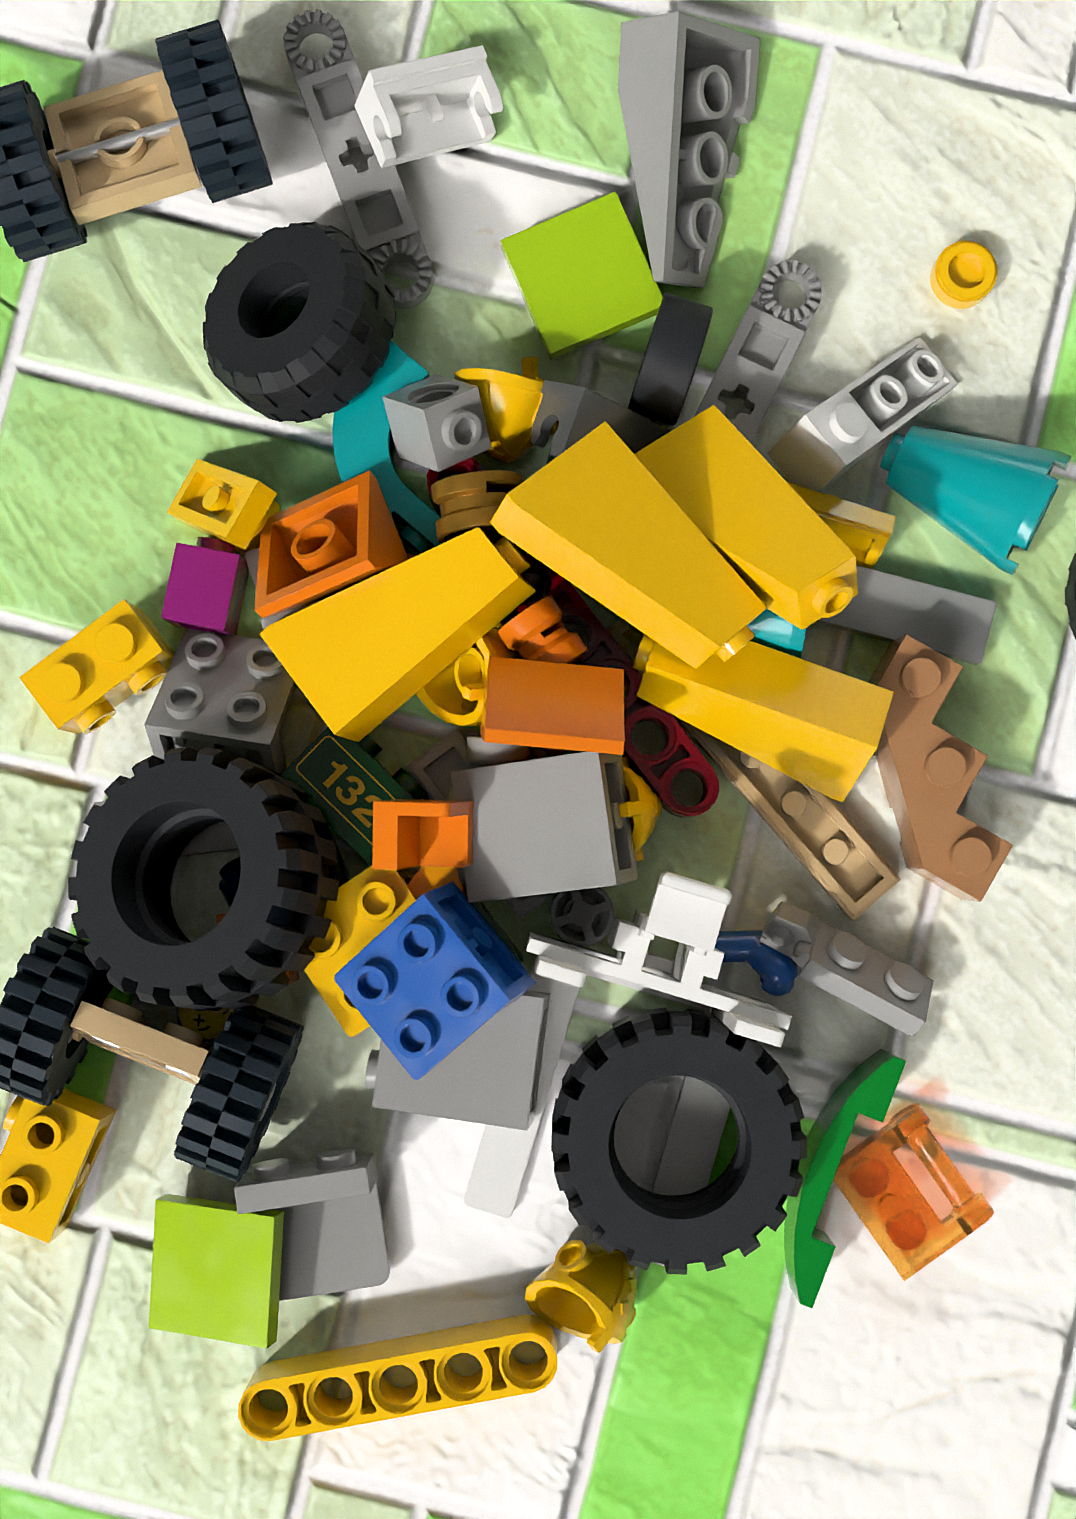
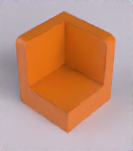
M421 799L373 801L372 869L400 870L416 866L464 868L472 864L473 801Z

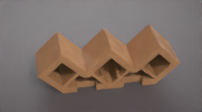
M906 634L889 644L868 683L894 692L876 749L878 753L876 760L889 807L893 808L902 840L899 843L907 869L961 900L981 902L1013 846L957 813L960 804L988 755L932 724L935 715L963 666Z

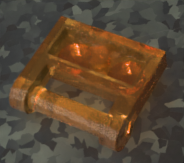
M919 1103L909 1105L899 1111L889 1120L887 1125L843 1155L833 1179L837 1188L904 1281L984 1225L994 1214V1209L983 1193L973 1192L927 1127L931 1121ZM907 1142L953 1206L951 1214L942 1220L939 1219L893 1153Z

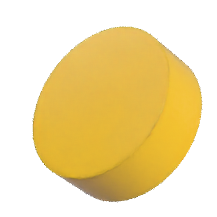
M967 240L955 242L942 251L931 269L930 282L932 290L936 297L947 306L957 309L973 307L979 304L994 287L998 273L997 263L992 253L985 246Z

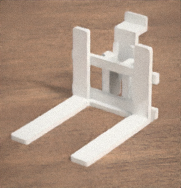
M663 872L660 875L649 914L635 910L632 922L614 917L607 942L613 949L617 950L616 956L583 946L579 947L568 944L563 940L530 931L526 951L536 954L530 974L536 981V984L529 990L551 993L534 1121L527 1131L485 1125L463 1202L465 1206L503 1218H510L512 1216L580 987L583 988L587 975L699 1008L708 1016L719 1019L737 1035L782 1047L785 1033L777 1027L788 1030L792 1016L777 1011V1006L702 982L704 976L717 980L725 953L716 949L715 944L727 904L730 905L732 893L728 889L671 872ZM655 935L679 942L674 961L647 953L650 940H654ZM684 1076L651 1192L684 1195L698 1191L708 1185L730 1105L721 1093L699 1079ZM652 1262V1263H655V1264H658V1265L665 1266L664 1264H661V1263Z

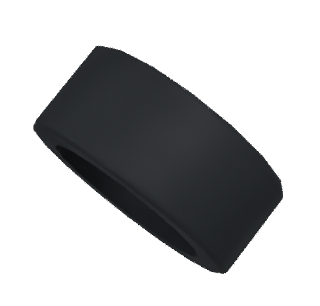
M664 294L633 388L628 409L667 425L674 426L676 424L704 346L713 314L712 307L673 294Z

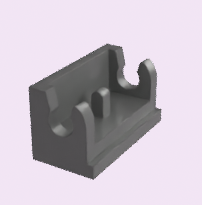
M544 380L541 390L543 397L532 426L531 442L538 447L544 448L549 440L551 427L556 421H559L550 450V455L557 457L606 421L635 454L671 430L587 387Z

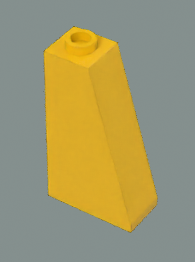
M715 405L702 411L634 454L768 610L803 630L820 618H830L837 615L850 603L853 597L858 595L856 555Z
M606 421L507 493L490 521L498 533L695 669L715 653L724 663L755 637V634L747 625L767 608Z
M476 527L270 624L259 634L333 734L359 742L536 591L522 574L531 565L513 542L503 536L496 542L481 528Z
M644 634L632 667L644 672L637 692L638 697L825 796L840 802L844 801L878 747L894 693L888 689L753 641H749L725 663L715 653L695 669Z

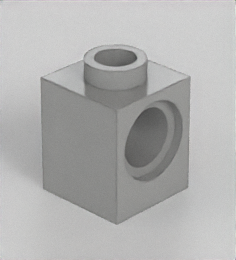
M434 374L382 396L399 458L440 472L491 449L478 386Z

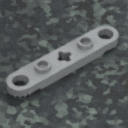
M316 9V12L311 13L310 10H306L303 15L299 16L298 14L294 16V21L292 23L289 22L286 26L287 31L284 33L283 40L288 62L356 243L373 258L384 275L387 268L397 261H409L417 266L420 272L415 285H411L410 289L404 288L403 291H400L398 288L394 290L392 287L395 296L394 308L410 309L416 307L429 296L433 287L434 275L431 260L395 165L381 168L376 155L368 158L369 169L364 172L357 173L353 164L343 166V164L350 161L349 150L352 148L360 147L364 155L374 153L354 106L364 82L344 29L338 19H334L333 15L329 12L327 14L322 13V10ZM320 33L332 39L333 48H330L329 55L328 53L324 55V59H321V57H317L318 60L316 61L312 57L307 59V56L301 55L300 45L307 36Z
M794 259L792 262L784 260L779 264L771 266L762 277L695 416L712 405H715L724 414L726 405L718 400L720 395L725 398H731L735 390L746 395L744 406L752 410L751 414L748 415L740 412L735 420H728L750 443H752L820 304L823 293L821 291V280L819 281L816 271H812L808 264L804 263L803 265ZM784 280L798 283L805 292V304L800 306L799 309L794 308L792 311L789 308H786V310L782 309L783 307L781 305L777 306L776 300H773V293L771 292L773 286Z

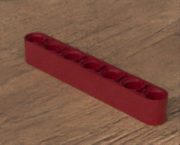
M472 457L440 472L432 469L428 470L426 476L427 489L430 501L439 516H441L440 505L433 502L431 485L451 475L484 471L480 464ZM514 544L531 565L522 574L538 573L543 575L551 586L550 593L547 596L552 595L563 611L562 623L574 622L580 624L585 628L589 636V644L587 645L589 651L573 664L624 669L627 694L624 698L625 742L622 756L629 757V764L632 769L649 784L653 793L657 794V797L660 796L662 808L669 814L684 818L698 816L708 811L716 802L719 794V780L713 768L670 713L637 696L642 680L641 674L637 669L632 668L633 664L572 584ZM525 600L512 612L517 616L536 602ZM643 721L656 723L665 735V744L662 751L656 755L640 753L634 747L631 739L634 725ZM679 771L694 773L703 784L701 800L692 807L679 804L671 794L672 779Z

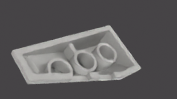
M680 11L621 22L618 93L654 282L678 286L704 288L723 222L721 207L718 205L725 179L735 178L740 158L733 152L739 127L741 124L750 123L756 103L760 38Z

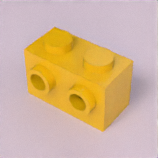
M123 599L19 678L58 730L75 734L82 732L88 734L113 718L116 714L114 708L132 694L141 695L158 685L165 678L166 673H168L166 669L170 666L175 653L144 611Z
M65 1088L59 1098L54 1099L49 1106L40 1105L17 1095L7 1112L3 1124V1129L10 1131V1134L0 1154V1224L48 1244L65 1231L116 1110Z

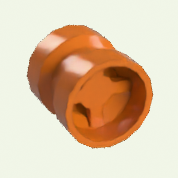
M552 595L531 605L498 631L507 648L518 651L524 660L573 664L589 651L579 634L569 632L562 623L563 611Z

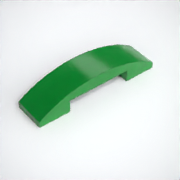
M883 1049L876 1051L851 1072L835 1090L819 1113L807 1136V1158L799 1161L798 1171L804 1178L797 1197L788 1195L786 1213L788 1216L785 1218L784 1250L789 1285L799 1303L811 1309L814 1306L836 1248L825 1231L819 1230L815 1226L858 1113L883 1123L906 1063L905 1060Z

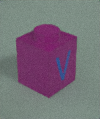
M198 537L196 546L176 542L161 614L163 620L175 627L217 632L229 636L237 634L249 568L246 560L241 555L234 554L235 545L209 537Z

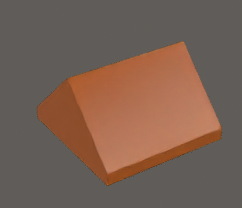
M370 470L268 517L260 535L254 608L262 618L272 617L312 602L324 600L408 560L379 483Z
M489 656L480 725V735L483 742L623 755L625 742L624 669Z

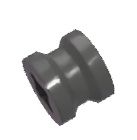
M600 887L557 892L552 899L550 907L551 924L557 935L568 944L579 947L594 945L604 939L611 930L615 917L613 903L608 894Z

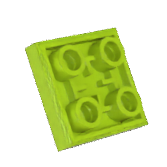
M616 191L500 240L501 250L550 360L658 314L663 299L657 283L653 280L650 267Z
M165 1194L157 1198L155 1201L149 1328L265 1349L277 1341L284 1211L269 1209L237 1214L236 1204L172 1194Z

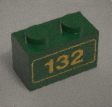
M327 727L280 776L295 782L308 794L307 804L319 808L328 825L372 866L373 801L395 799L423 800L428 793L402 767L394 775L385 769L375 759L383 749L368 734L362 740L356 742L334 735L330 728Z

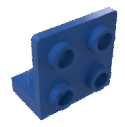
M454 881L422 894L340 969L334 977L335 982L408 1074L415 1080L425 1076L495 1014L518 1000L536 984V981L472 903H468V898Z

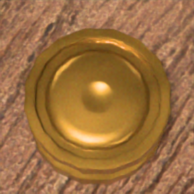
M503 470L478 471L450 476L431 485L433 502L439 504L441 510V518L435 522L438 542L445 543L476 527L481 528L495 541L500 540L503 535L498 533L490 521L506 494L522 483V475Z

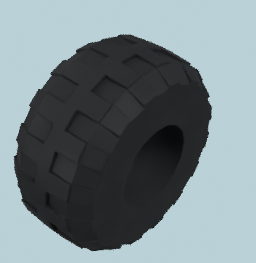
M317 222L290 223L288 227H274L262 233L261 237L253 242H247L236 252L237 255L227 266L225 265L217 276V283L212 293H209L205 305L206 319L203 322L204 350L209 361L208 365L214 376L235 397L256 412L278 422L295 421L300 423L322 418V415L326 413L337 412L349 405V401L358 393L362 394L373 382V376L379 367H383L389 354L390 339L394 336L396 321L395 296L390 282L373 258L342 230L332 225L326 226Z

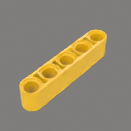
M523 1314L274 1360L263 1364L254 1372L238 1404V1418L242 1428L251 1437L260 1441H275L533 1393L545 1388L555 1376L557 1371V1338L551 1325L536 1315ZM533 1341L540 1344L546 1353L536 1363L523 1364L512 1356L511 1350L518 1343ZM458 1353H469L480 1361L482 1367L475 1374L461 1376L451 1370L447 1361ZM394 1365H404L415 1373L417 1381L408 1387H396L386 1379L384 1371ZM329 1377H339L350 1385L353 1394L345 1399H334L323 1391L321 1381ZM264 1389H274L285 1397L288 1407L281 1411L269 1410L260 1403L258 1392Z

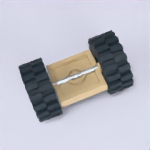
M218 19L156 38L155 43L163 66L162 70L43 107L44 110L41 108L35 91L32 92L31 86L27 81L21 80L0 87V226L3 228L7 243L10 247L14 248L15 255L19 259H22L23 262H28L87 243L86 237H88L85 223L202 187L201 181L212 203L273 185L253 116Z
M56 927L45 929L42 937L37 936L31 943L29 954L24 953L17 963V972L14 978L9 977L3 989L5 995L0 1004V1089L43 1106L51 1105L53 1100L58 1099L63 1093L65 1083L69 1085L74 1077L76 1066L78 1063H82L88 1052L87 1046L90 1042L93 1045L194 1084L195 1087L190 1097L192 1100L184 1113L181 1122L183 1126L177 1135L175 1143L177 1146L174 1150V1156H176V1159L234 1182H240L243 1174L247 1172L252 1158L255 1157L261 1139L265 1136L273 1112L277 1108L280 1095L291 1073L290 1069L298 1053L297 1049L302 1039L304 1026L253 1005L234 1009V1012H231L227 1018L224 1030L220 1031L215 1040L214 1049L210 1053L211 1046L203 1042L204 1036L170 1022H167L164 1031L160 1032L149 1027L151 1022L141 1017L143 1014L141 1011L107 998L113 989V985L108 981L106 975L108 971L96 969L86 956L84 947L91 942Z

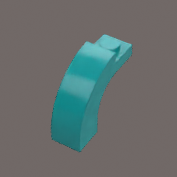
M390 340L389 354L383 367H379L373 376V382L362 394L358 393L349 401V405L334 412L332 426L334 457L342 483L369 470L372 472L379 483L395 526L398 523L403 526L402 530L398 533L400 538L416 553L421 554L442 544L438 542L435 523L441 516L412 493L395 472V444L382 396L430 377L427 370Z

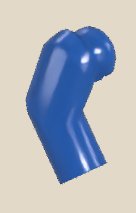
M763 930L719 931L715 948L725 953L722 962H747L760 976L762 989L772 996H783L790 993L794 988L795 978L798 976V965L790 957L760 942Z

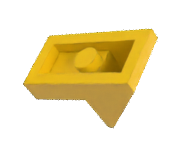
M196 459L166 513L211 538L235 545V551L244 555L245 552L260 547L261 530L265 526L268 517L280 512V505L274 501L277 493L260 481Z

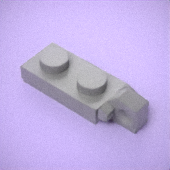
M783 901L778 904L764 925L760 942L790 957L801 967L798 976L909 1036L911 1034L916 1035L927 1019L934 980L919 973L914 967L898 962L868 946L853 934L842 932L826 922L820 921L819 918L813 917L811 912Z

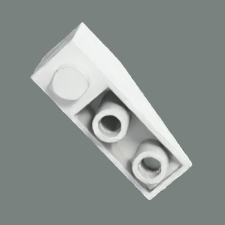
M919 336L805 414L767 454L790 483L821 492L955 388L958 383Z

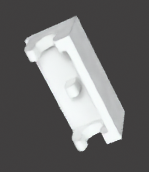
M483 45L368 71L354 106L381 168L492 141L496 131L490 114L503 111L500 92L486 62L488 56Z

